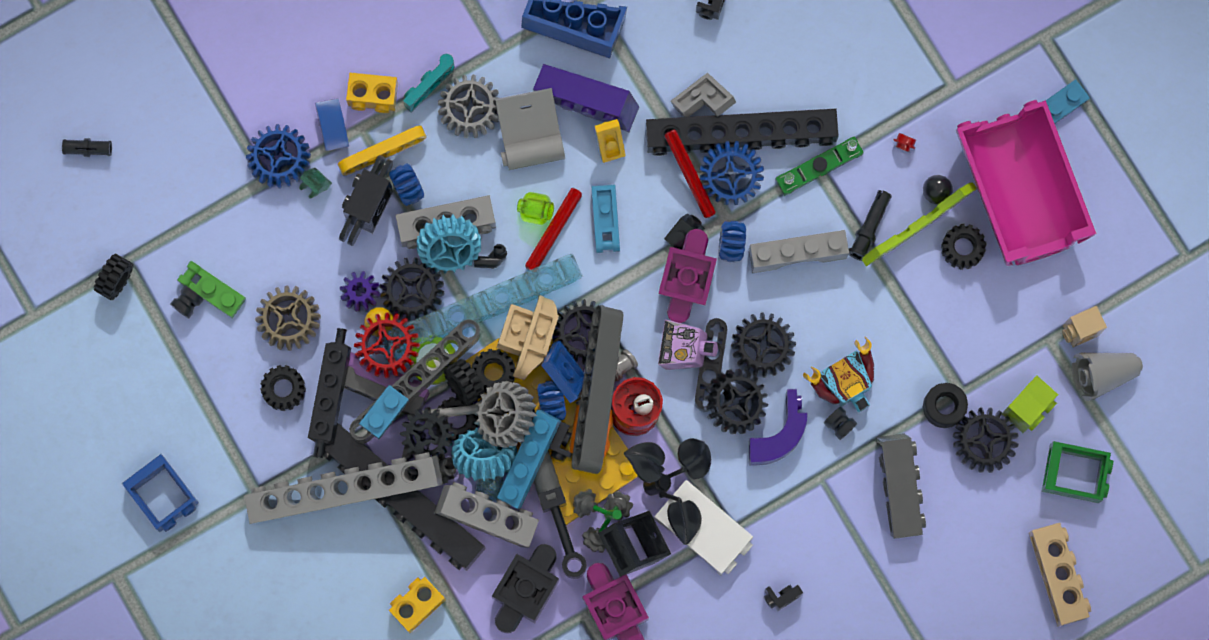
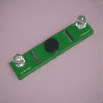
M854 136L788 172L777 176L775 180L785 196L851 160L862 156L864 152ZM834 151H836V153L838 154V156H839V158H840V160H841L842 162L839 161V159H838V157H837V155L835 154ZM798 170H799V172L801 173L803 179L805 180L804 182H803L801 176L799 175Z

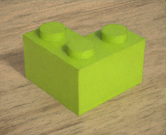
M1036 375L1003 411L1002 415L1004 417L1008 416L1010 418L1009 421L1015 424L1022 433L1027 429L1032 431L1045 418L1042 413L1045 411L1048 414L1057 404L1054 399L1059 394Z

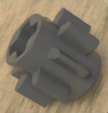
M440 453L438 462L442 482L445 484L448 483V480L455 478L456 469L453 465L452 457L445 458V455Z

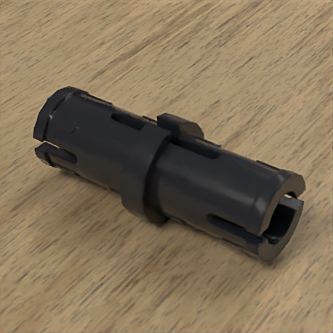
M84 138V140L64 139L62 141V153L64 155L83 154L84 157H90L91 155L111 156L112 141H91L90 138Z

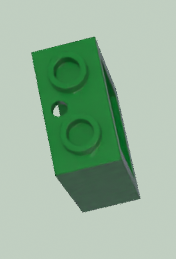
M1053 441L1049 446L1041 492L1100 503L1103 501V498H1107L1109 492V484L1106 483L1107 474H1111L1114 461L1110 460L1111 453ZM1061 453L1100 461L1094 494L1056 486Z

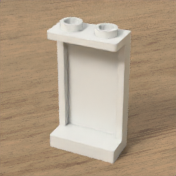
M685 480L673 495L680 497L682 502L687 500L693 501L699 508L702 517L700 529L687 546L712 566L720 576L724 572L729 574L737 565V562L734 561L740 553L744 556L753 546L750 542L753 536L689 481ZM669 499L654 516V520L660 525H664L676 536L667 516L669 504L676 501Z

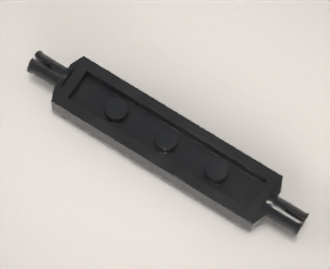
M337 328L335 342L325 344L308 432V438L315 442L312 456L316 458H323L325 444L334 442L351 347L344 344L347 330L343 328Z

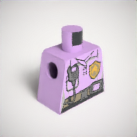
M665 320L658 365L666 370L702 367L704 356H716L718 344L717 342L707 341V333L702 329Z

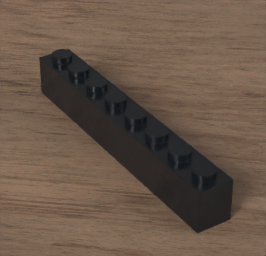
M338 423L334 442L325 444L323 457L329 462L333 458L339 463L337 468L343 474H345V469L359 467V471L368 470L367 465L382 462L383 467L389 466L364 444L354 441L351 434ZM388 471L385 474V480L390 485L394 483L395 476L392 472ZM364 476L361 481L362 486L365 489H369L371 487V480ZM418 490L375 499L384 508L389 505L395 510L393 515L403 524L405 521H408L414 526L411 530L418 537L423 539L426 536L432 541L430 547L441 555L445 552L451 557L448 562L458 570L464 568L467 571L486 549L481 542L457 522L434 513L436 505Z

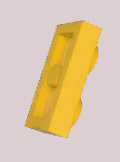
M618 119L595 125L602 162L605 163L625 157Z

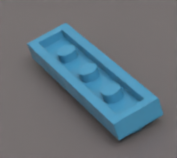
M537 410V416L532 420L535 426L529 427L530 435L525 436L524 442H522L497 496L498 499L517 509L522 507L561 423V420L542 410Z

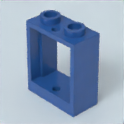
M162 454L122 483L159 532L162 530L167 532L177 524L176 520L182 515L187 517L196 510L195 505L199 503ZM166 469L188 498V501L159 522L136 490Z

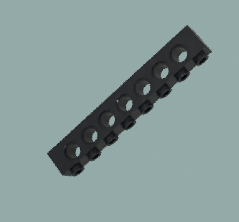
M837 108L719 115L718 117L713 115L646 119L647 153H653L655 156L666 155L667 152H672L667 140L664 138L665 134L671 130L677 131L687 154L691 153V150H700L701 153H708L709 149H716V144H720L725 149L726 141L730 142V147H734L735 141H739V148L747 144L748 150H760L762 146L782 149L786 145L794 144L795 147L802 148L808 147L811 143H819V146L833 145V142H837L839 137ZM811 124L816 125L819 128V132L810 133L807 130V126ZM785 126H792L796 132L788 135L783 131V128ZM767 127L772 131V134L770 136H763L759 130ZM745 129L748 132V136L741 138L736 135V130ZM721 130L725 136L721 139H716L712 136V132ZM696 131L701 135V138L691 140L688 134Z

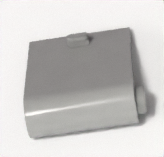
M552 88L495 99L505 152H501L503 166H508L509 170L565 159Z

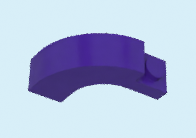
M787 389L786 424L778 434L771 437L749 439V465H766L777 462L791 453L798 445L806 428L807 413H798V410H802V396H797V389Z

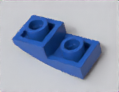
M339 98L315 102L325 151L349 147Z

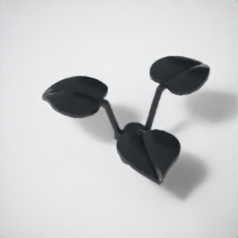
M695 438L684 440L679 445L677 453L678 460L684 467L666 475L663 474L665 468L662 466L665 462V453L659 445L653 442H644L632 446L624 452V455L630 461L637 476L643 481L644 491L650 496L659 494L660 498L665 497L676 501L668 506V520L678 539L684 545L689 544L701 526L702 517L700 510L693 501L687 500L682 502L680 497L667 494L666 492L671 487L670 478L686 470L690 478L694 480L700 479L708 473L711 466V453L708 445L704 441Z

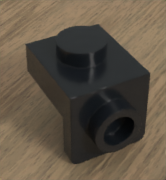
M687 213L678 220L664 239L674 248L682 250L685 237L690 230L700 229L704 231L705 228L696 216Z

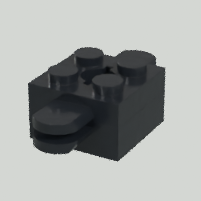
M381 155L377 157L371 172L363 169L361 175H356L352 184L354 190L351 196L347 195L343 201L342 208L344 209L343 213L346 223L339 235V240L345 242L351 231L347 242L348 245L353 246L362 229L373 234L393 193L391 182L387 179L393 166V161L388 159L383 166L385 157Z
M541 544L536 547L529 560L518 554L515 555L492 595V599L502 604L495 617V625L499 631L503 633L514 632L523 617L533 623L537 621L559 583V578L549 573L557 559L556 552L550 545Z

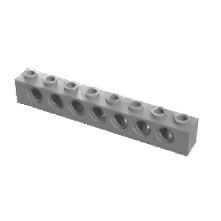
M428 452L415 455V460L406 462L405 457L391 460L392 465L383 467L382 462L367 465L368 470L359 471V467L345 469V474L336 476L335 472L321 474L320 480L312 481V476L297 479L298 484L289 486L288 481L274 484L275 489L266 490L265 486L252 488L251 494L244 495L249 523L252 524L443 485L438 457H430ZM411 466L418 470L416 480L409 477L408 471ZM388 471L392 472L395 476V481L392 485L388 484L385 480V474ZM364 476L371 480V487L369 489H365L362 486L361 481ZM340 481H344L347 484L348 490L345 494H342L338 489ZM317 486H321L324 490L322 499L315 495V488ZM294 490L298 491L301 496L298 504L292 500ZM271 495L277 499V506L275 508H272L268 502Z

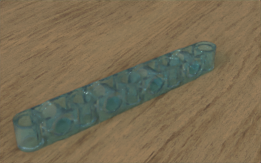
M569 254L408 322L405 328L413 325L415 327L413 331L420 333V337L412 342H417L420 345L426 341L431 343L434 342L433 339L436 337H446L464 320L471 319L477 322V324L509 311L511 304L516 306L523 305L537 299L539 295L544 296L581 279L583 275L574 255ZM544 274H549L553 278L549 284H544L539 279ZM499 293H505L509 296V299L504 303H499L495 298ZM455 312H461L465 315L464 319L460 322L453 321L451 317ZM397 328L387 332L391 337L405 336ZM384 335L385 341L383 342L384 345H381V348H385V350L391 356L389 350L391 349L390 346H393V343H390ZM407 343L402 344L403 346L395 351V358L403 356Z

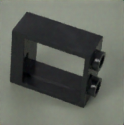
M650 511L618 521L598 533L620 577L653 565L671 555ZM633 528L647 556L646 559L640 561L625 529Z

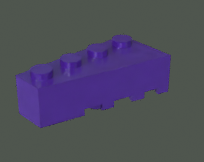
M543 64L533 91L552 88L554 104L559 105L565 110L575 111L603 123L618 119L620 129L630 132L639 110V105L629 90Z

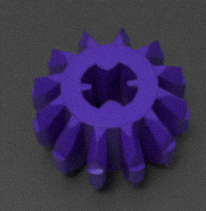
M361 271L359 278H357L355 272H352L353 280L346 277L343 279L348 286H340V291L344 292L340 298L342 301H347L346 307L348 309L355 304V312L360 311V306H363L365 311H369L368 303L373 306L377 304L372 297H380V292L375 291L380 285L378 282L372 283L375 279L373 275L366 278L365 271ZM359 287L364 289L365 294L361 293L362 296H357L355 292L356 289L359 291Z

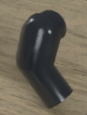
M497 244L488 256H478V259L474 260V268H497L506 259V247L502 244Z

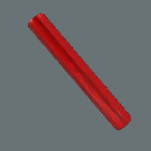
M671 130L667 132L665 138L704 218L713 216L716 211L703 188L677 131Z
M571 188L525 264L529 271L535 273L539 269L581 199L582 193L579 190Z

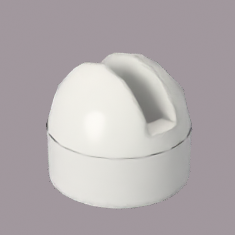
M646 394L637 396L633 404L634 410L640 415L649 414L653 408L652 398ZM646 400L650 402L641 406L637 404Z

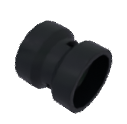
M184 285L180 290L181 295L178 298H174L170 305L189 319L193 314L194 307L199 306L204 299Z
M841 406L823 422L828 428H832L835 431V436L839 440L844 438L857 425L853 418L847 417L846 411Z

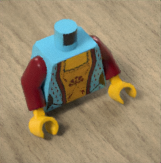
M866 336L864 337L866 340L865 345L860 346L858 340L854 342V345L860 351L859 353L856 350L821 372L811 366L813 370L811 377L805 372L803 373V377L811 382V386L819 398L831 404H839L841 407L852 402L858 413L870 406L864 393L871 389V384L874 381V361L870 350L872 343Z

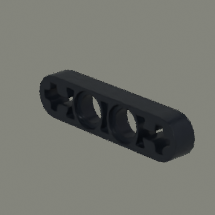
M719 318L710 320L705 330L707 339L713 340L714 334L710 328H714L715 324H719V328L723 329V332H719L717 341H722V344L717 343L720 352L719 357L712 360L704 356L703 366L699 368L695 405L703 412L710 410H704L702 401H699V398L704 397L705 389H700V386L705 388L713 386L711 383L705 382L702 375L705 371L711 370L716 374V379H718L717 374L721 373L727 325Z

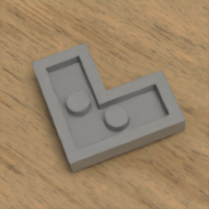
M706 73L672 99L671 103L684 117L691 116L704 105L718 117L734 105L736 101L709 73Z

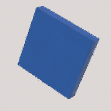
M557 341L552 344L541 366L571 403L577 400L582 390L584 372L561 341Z

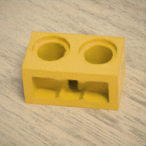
M349 72L346 96L348 106L358 111H364L366 108L375 109L379 113H389V110L395 111L398 91L397 77ZM360 88L367 91L363 97H356L354 95L355 91ZM381 91H388L390 93L387 99L382 100L378 98V94Z
M426 577L422 579L416 578L408 586L409 592L404 596L399 594L390 603L392 606L389 609L390 613L409 633L416 629L446 601L444 596ZM425 588L429 589L432 593L431 598L428 601L419 600V591ZM405 605L413 607V614L409 618H403L400 615V610Z

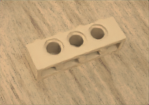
M1056 523L1029 532L1057 627L1090 617L1091 606L1089 600L1083 597L1081 591L1084 588L1080 574L1076 575L1074 568L1076 558L1073 551H1069L1066 543L1069 541L1066 528H1062L1061 523ZM1054 544L1059 548L1060 553L1058 557H1053L1049 554V545ZM1057 568H1063L1066 571V580H1059L1056 577L1055 572ZM1065 591H1069L1074 595L1073 604H1067L1063 600V593Z

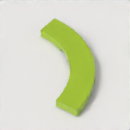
M970 182L959 188L938 204L930 213L923 215L910 224L903 232L892 236L862 257L865 266L867 267L940 218L977 190L975 184Z

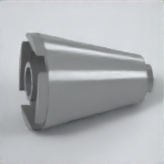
M1079 353L1073 357L1077 358L1075 363H1072V377L1076 389H1081L1084 393L1081 397L1089 401L1138 377L1143 369L1141 359L1134 353Z

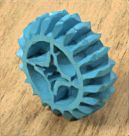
M453 214L450 218H446L443 215L440 220L433 218L432 224L426 223L425 229H420L416 240L417 254H419L422 263H426L427 268L435 267V272L442 270L444 274L448 270H452L455 273L456 269L464 270L465 265L472 266L473 260L478 259V253L481 252V236L476 225H473L470 219L465 221L463 216L456 219Z
M475 428L473 431L467 430L465 435H459V438L454 441L451 451L453 465L459 474H464L465 478L473 477L474 481L477 479L485 481L488 478L494 480L496 476L503 477L504 472H509L518 453L516 446H509V448L493 446L482 439L483 435L477 432L478 428Z

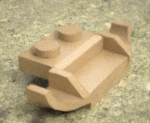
M542 295L538 296L534 312L513 304L510 305L496 347L519 356L513 376L525 380L529 373L544 361L559 317L554 301Z

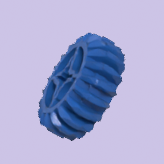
M279 124L275 125V131H272L270 126H267L266 130L268 133L264 134L259 130L258 135L260 138H251L255 146H247L251 154L246 155V159L252 161L247 166L249 170H254L252 175L254 178L259 177L261 184L265 183L268 179L267 185L270 188L274 185V182H276L279 189L282 188V182H285L290 187V179L293 178L295 182H299L297 174L305 176L306 171L302 167L310 166V163L304 160L311 158V153L306 151L310 148L309 144L303 143L305 137L303 135L298 136L297 129L290 132L288 125H285L283 131H281ZM278 140L273 147H265L268 143ZM287 141L291 142L297 148V157H294L291 153L286 152ZM279 152H281L283 157H279L278 160H275L274 155L278 156ZM260 155L271 161L270 172L260 165ZM283 166H292L289 170L279 173Z
M726 141L725 149L720 144H716L717 153L709 149L708 154L711 158L703 157L702 161L707 165L700 166V171L705 172L700 175V180L707 181L703 184L704 189L711 188L708 192L709 197L715 193L717 194L716 202H719L723 197L725 198V205H729L730 199H734V205H738V198L741 197L742 201L746 203L748 201L746 194L754 197L756 194L752 188L760 190L761 185L756 181L764 180V176L758 174L764 171V166H756L761 162V158L756 157L753 159L756 151L753 149L747 153V144H744L742 149H739V141H735L734 147H730V142ZM733 156L744 159L750 167L738 165ZM726 157V166L718 169L717 172H712L715 163L719 159ZM730 163L731 168L735 172L734 183L730 174H726L728 173ZM752 174L748 184L738 189V180ZM714 179L727 182L730 190L720 187Z

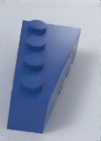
M528 0L522 15L521 28L610 59L626 18L627 7H609L607 4L599 3L597 5L583 4L581 1H574L572 3L561 0Z

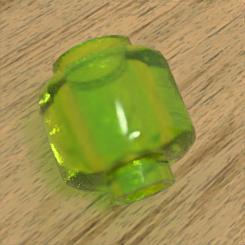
M528 192L524 195L523 199H519L517 212L520 213L521 219L524 222L543 225L547 220H551L554 213V203L551 202L548 195Z

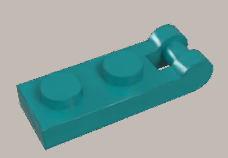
M443 54L439 60L440 64L433 71H427L420 80L422 82L416 88L411 87L405 93L404 106L411 113L453 72L455 65L452 55Z

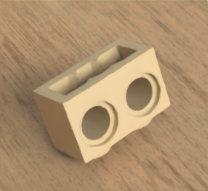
M1094 306L1070 317L1063 325L1062 334L1066 342L1071 343L1072 347H1075L1098 337L1107 326L1098 307Z

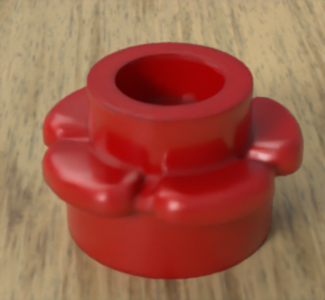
M899 133L897 139H893L897 142V148L907 152L910 151V148H916L914 147L916 139Z

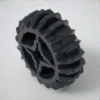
M414 257L413 264H409L408 258H404L405 265L401 266L396 261V270L392 267L387 268L391 276H382V279L387 283H382L379 286L380 289L385 290V292L380 293V298L387 299L383 302L385 308L392 306L389 309L391 314L398 311L399 320L405 314L408 322L411 321V316H415L416 322H420V314L423 313L424 317L428 319L429 314L427 310L430 309L433 313H436L437 309L433 304H442V300L437 298V296H444V291L438 289L444 286V282L437 281L441 277L440 272L432 274L435 267H428L426 269V263L421 262L418 265V258ZM410 272L421 274L414 279H407L402 276ZM427 279L432 284V291L428 299L421 292ZM396 281L403 288L397 301H395L392 294ZM406 285L408 287L412 285V288L415 285L418 295L416 293L412 294V292L408 294ZM412 300L420 304L422 303V305L413 308L402 306Z
M583 299L581 307H578L577 302L573 301L572 310L569 306H564L566 315L562 312L557 313L559 315L558 318L562 321L557 320L555 327L559 329H555L553 335L559 337L555 338L553 343L561 341L570 355H574L573 359L576 363L578 358L581 357L582 363L585 365L590 331H588V342L586 337L580 336L579 333L581 323L583 327H586V330L591 329V323L585 321L582 314L593 316L596 302L592 301L590 307L586 306V300ZM575 317L576 328L564 335L566 324ZM568 341H580L584 344L586 350L576 349Z
M763 312L760 313V320H757L756 316L752 314L750 316L752 323L744 318L742 324L745 328L739 325L736 326V331L740 334L732 335V339L737 342L731 344V349H738V351L734 352L732 356L733 358L741 357L737 362L738 366H742L744 363L747 364L744 372L753 368L754 377L757 376L758 370L762 371L763 378L767 377V370H770L772 376H776L775 368L777 367L779 371L783 372L785 367L782 362L790 365L791 360L787 356L795 355V351L789 348L795 347L796 342L788 341L794 337V332L786 333L790 325L785 324L781 327L780 325L783 321L781 317L778 318L777 322H774V314H770L768 320L765 319ZM765 327L763 333L758 337L751 336L750 338L746 336L755 328ZM771 330H774L780 336L783 347L778 346L779 343L771 339ZM765 335H767L766 345L770 348L768 349L766 347V349L763 350V353L760 356V344L761 341L764 340ZM744 344H747L748 347L756 351L755 361L747 355ZM767 354H781L773 362L762 363L764 356Z
M729 369L726 370V374L721 372L717 374L718 379H711L710 382L713 387L708 386L705 389L710 394L703 398L709 402V405L704 406V410H711V414L707 418H715L713 426L721 425L722 432H726L729 429L730 434L733 435L737 431L740 434H744L746 429L752 431L754 430V424H761L759 417L766 415L762 408L768 407L769 404L763 402L762 399L766 398L768 394H761L760 391L765 385L757 386L758 378L753 377L750 379L751 372L749 371L744 374L741 369H737L735 372ZM731 382L742 385L747 391L741 393L736 387L732 386ZM721 392L724 395V402L722 405H720ZM743 397L742 399L738 400L739 403L736 406L733 405L729 407V405L733 403V400H736L734 398ZM751 398L752 406L750 413L748 414L749 409L747 407L748 400ZM725 412H733L741 421L730 419L725 415Z
M981 407L978 409V416L971 410L969 411L970 419L964 416L961 420L963 424H956L955 428L960 432H954L953 437L960 439V441L954 442L953 447H961V450L956 452V456L965 455V458L961 461L962 464L967 463L968 460L972 462L969 469L973 470L977 464L979 465V473L984 471L985 466H987V471L992 473L994 470L993 465L998 470H1001L1003 468L1001 461L1008 465L1010 459L1007 456L1014 457L1016 455L1015 451L1010 448L1018 447L1019 444L1017 442L1011 441V439L1018 437V433H1010L1016 426L1015 424L1007 426L1006 423L1010 418L1006 416L1001 420L1002 412L1000 410L994 416L992 415V408H988L987 413L984 414V410ZM979 422L978 436L966 439L969 427ZM986 422L996 425L1002 434L992 432ZM984 435H987V438L989 437L992 440L987 445L978 441ZM1004 441L1002 453L992 458L993 445ZM968 446L979 448L985 459L972 453Z

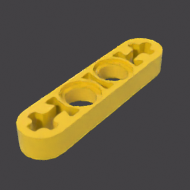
M415 126L346 157L337 165L343 176L352 174L374 164L379 155L387 158L424 141L427 138L422 126Z

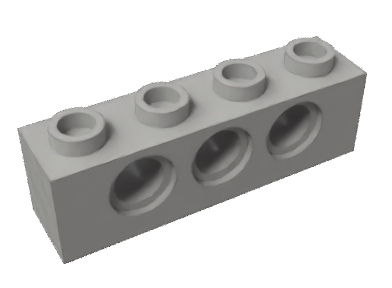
M490 195L396 214L402 247L407 246L408 249L416 248L417 236H419V232L416 230L417 227L423 223L432 224L433 218L440 220L443 215L446 218H450L453 214L457 219L460 216L464 218L467 214H474L477 218L472 224L476 225L479 234L492 232V229L496 228Z
M453 482V485H444L434 513L517 546L530 547L539 522L538 519L532 517V512L524 509L515 511L510 509L511 505L506 502L497 500L495 503L488 500L489 495L478 491L472 494L466 491V486ZM464 499H467L470 503L467 512H464L461 508V502ZM487 507L492 512V516L488 521L483 516V512ZM509 516L514 521L511 529H508L505 525V521Z

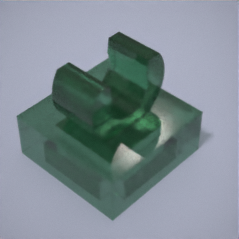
M312 168L305 171L300 177L303 182L300 184L299 189L304 190L310 187L312 192L308 197L311 199L319 193L328 190L332 182L317 168Z

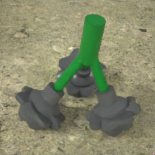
M587 489L574 497V513L580 518L596 511L604 514L606 519L601 528H596L595 530L593 527H589L588 531L582 534L584 545L590 548L592 552L599 551L603 553L605 546L598 533L607 528L611 520L617 519L620 521L623 516L625 518L629 517L633 503L629 502V495L616 491L614 495L609 494L607 496V502L604 504L605 509H603L594 502L596 494L592 493L591 489Z

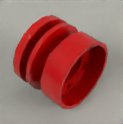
M639 377L626 379L617 386L612 396L611 409L613 425L618 431L629 436H640L654 428L659 419L663 404V398L657 386L653 382ZM642 394L650 396L653 400V408L647 415L634 414V411L631 410L636 397ZM646 400L637 404L641 406L650 402Z

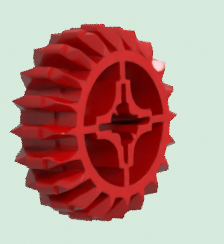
M389 312L385 313V320H382L381 316L376 314L377 322L373 323L368 318L367 322L370 326L368 328L364 325L360 326V329L365 332L364 335L360 333L355 335L357 339L362 340V342L354 343L355 348L362 349L357 351L355 356L357 358L364 357L359 362L361 366L369 363L366 368L368 373L376 368V377H379L382 371H384L386 379L390 376L389 371H393L394 376L398 377L397 369L401 368L406 373L407 368L404 365L406 363L410 366L414 365V362L409 359L410 356L415 358L419 356L416 351H412V349L420 348L419 343L412 342L418 339L419 335L417 333L410 334L415 329L413 325L405 328L408 323L406 318L402 319L399 323V314H395L393 320H390ZM385 327L397 328L405 336L391 337L388 335ZM378 330L379 340L372 344L371 347H368L371 335ZM384 335L390 343H393V346H390L391 349L389 350L391 356L385 350V348H381V345H384L383 342L385 341ZM407 343L405 353L396 361L395 351L402 347V344ZM374 353L376 355L384 354L389 364L377 363L369 355Z

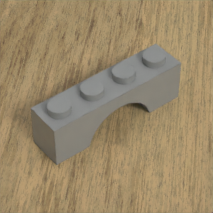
M845 230L750 244L749 247L752 273L777 270L783 266L800 262L819 261L824 263L844 260L849 255Z

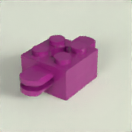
M693 229L687 233L682 250L673 247L669 249L658 294L670 297L667 314L669 319L674 322H685L690 316L693 303L706 305L717 258L705 256L708 236L700 229Z
M595 563L591 565L587 570V580L593 591L582 596V599L603 640H611L615 637L618 640H644L638 625L648 621L649 617L628 576L624 575L614 580L605 564Z

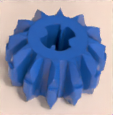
M406 163L390 171L389 176L404 205H413L424 198V191L411 165Z
M725 221L720 231L719 257L721 260L729 262L741 261L745 251L746 226L744 223H738V221Z
M552 381L539 384L537 391L540 410L559 420H564L566 410L563 393Z

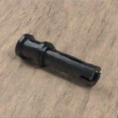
M878 190L862 228L856 231V239L852 248H849V256L862 261V257L868 253L871 244L875 243L877 227L892 198L890 193Z

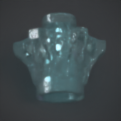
M496 476L494 480L488 478L485 481L483 479L475 481L476 491L489 495L488 500L495 503L497 500H500L497 496L504 483L502 477Z

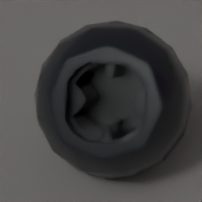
M933 175L923 185L925 198L933 204H940L953 193V186L946 176Z

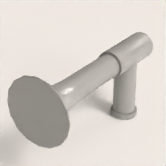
M475 403L469 406L437 409L440 410V417L444 415L454 417L474 414L479 411V406ZM421 418L419 422L427 421L428 418Z

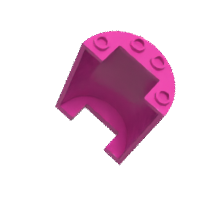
M1037 100L1027 102L1023 105L1024 107L1019 114L1014 116L1004 114L996 118L997 121L988 123L987 120L975 123L966 121L957 125L958 128L956 129L1006 266L1013 265L1012 261H1015L1016 265H1022L1049 257L1069 249L1076 241L1080 244L1096 234L1046 100L1039 103Z

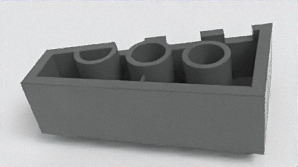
M905 433L876 437L877 446L881 445L883 454H880L879 462L882 472L886 474V478H883V489L885 496L889 499V502H886L890 535L894 539L923 535L922 528H926L924 513L920 514L919 504H923L921 489H917L916 480H920V471L918 465H914L913 456H917L916 442L912 441L911 437Z

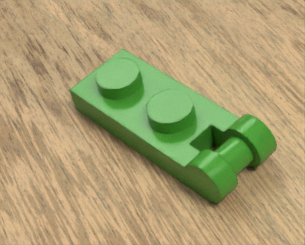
M190 261L186 266L188 269L184 275L181 274L177 281L183 286L186 285L204 300L233 318L246 298L193 261ZM195 274L201 277L197 284L191 281Z

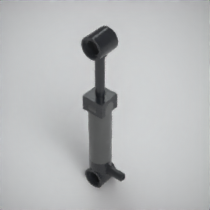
M548 450L533 482L543 513L548 511L552 513L565 552L562 562L563 572L571 579H579L586 573V560L581 554L574 551L560 507L566 506L567 503ZM576 559L582 564L578 572L568 570L567 565L571 560Z

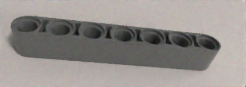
M601 305L596 306L592 316L572 455L573 469L598 474L603 465L623 325L622 310Z
M471 319L462 321L392 385L394 389L409 399L403 410L444 373L445 368L455 363L480 339V329L477 322ZM467 327H473L476 333L468 338L462 334L463 330ZM454 343L458 346V350L454 354H448L445 352L446 345ZM430 360H437L440 362V366L432 371L427 368V363ZM413 376L422 378V383L418 387L409 385V380ZM375 402L350 425V434L357 443H367L374 437L370 432H367L363 437L356 436L355 429L360 426L359 423Z

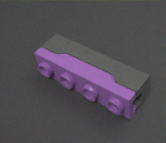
M351 352L344 388L376 401L389 385L392 386L403 374L399 373V376L395 377L393 371H390V376L386 379L384 371H382L381 375L376 377V368L368 373L366 368L369 363L361 366L359 364L360 358H357L355 353ZM415 379L412 382L409 381V385L412 387H418L422 383ZM424 390L401 413L406 415L412 413L416 416L415 410L423 409L430 394L429 390Z

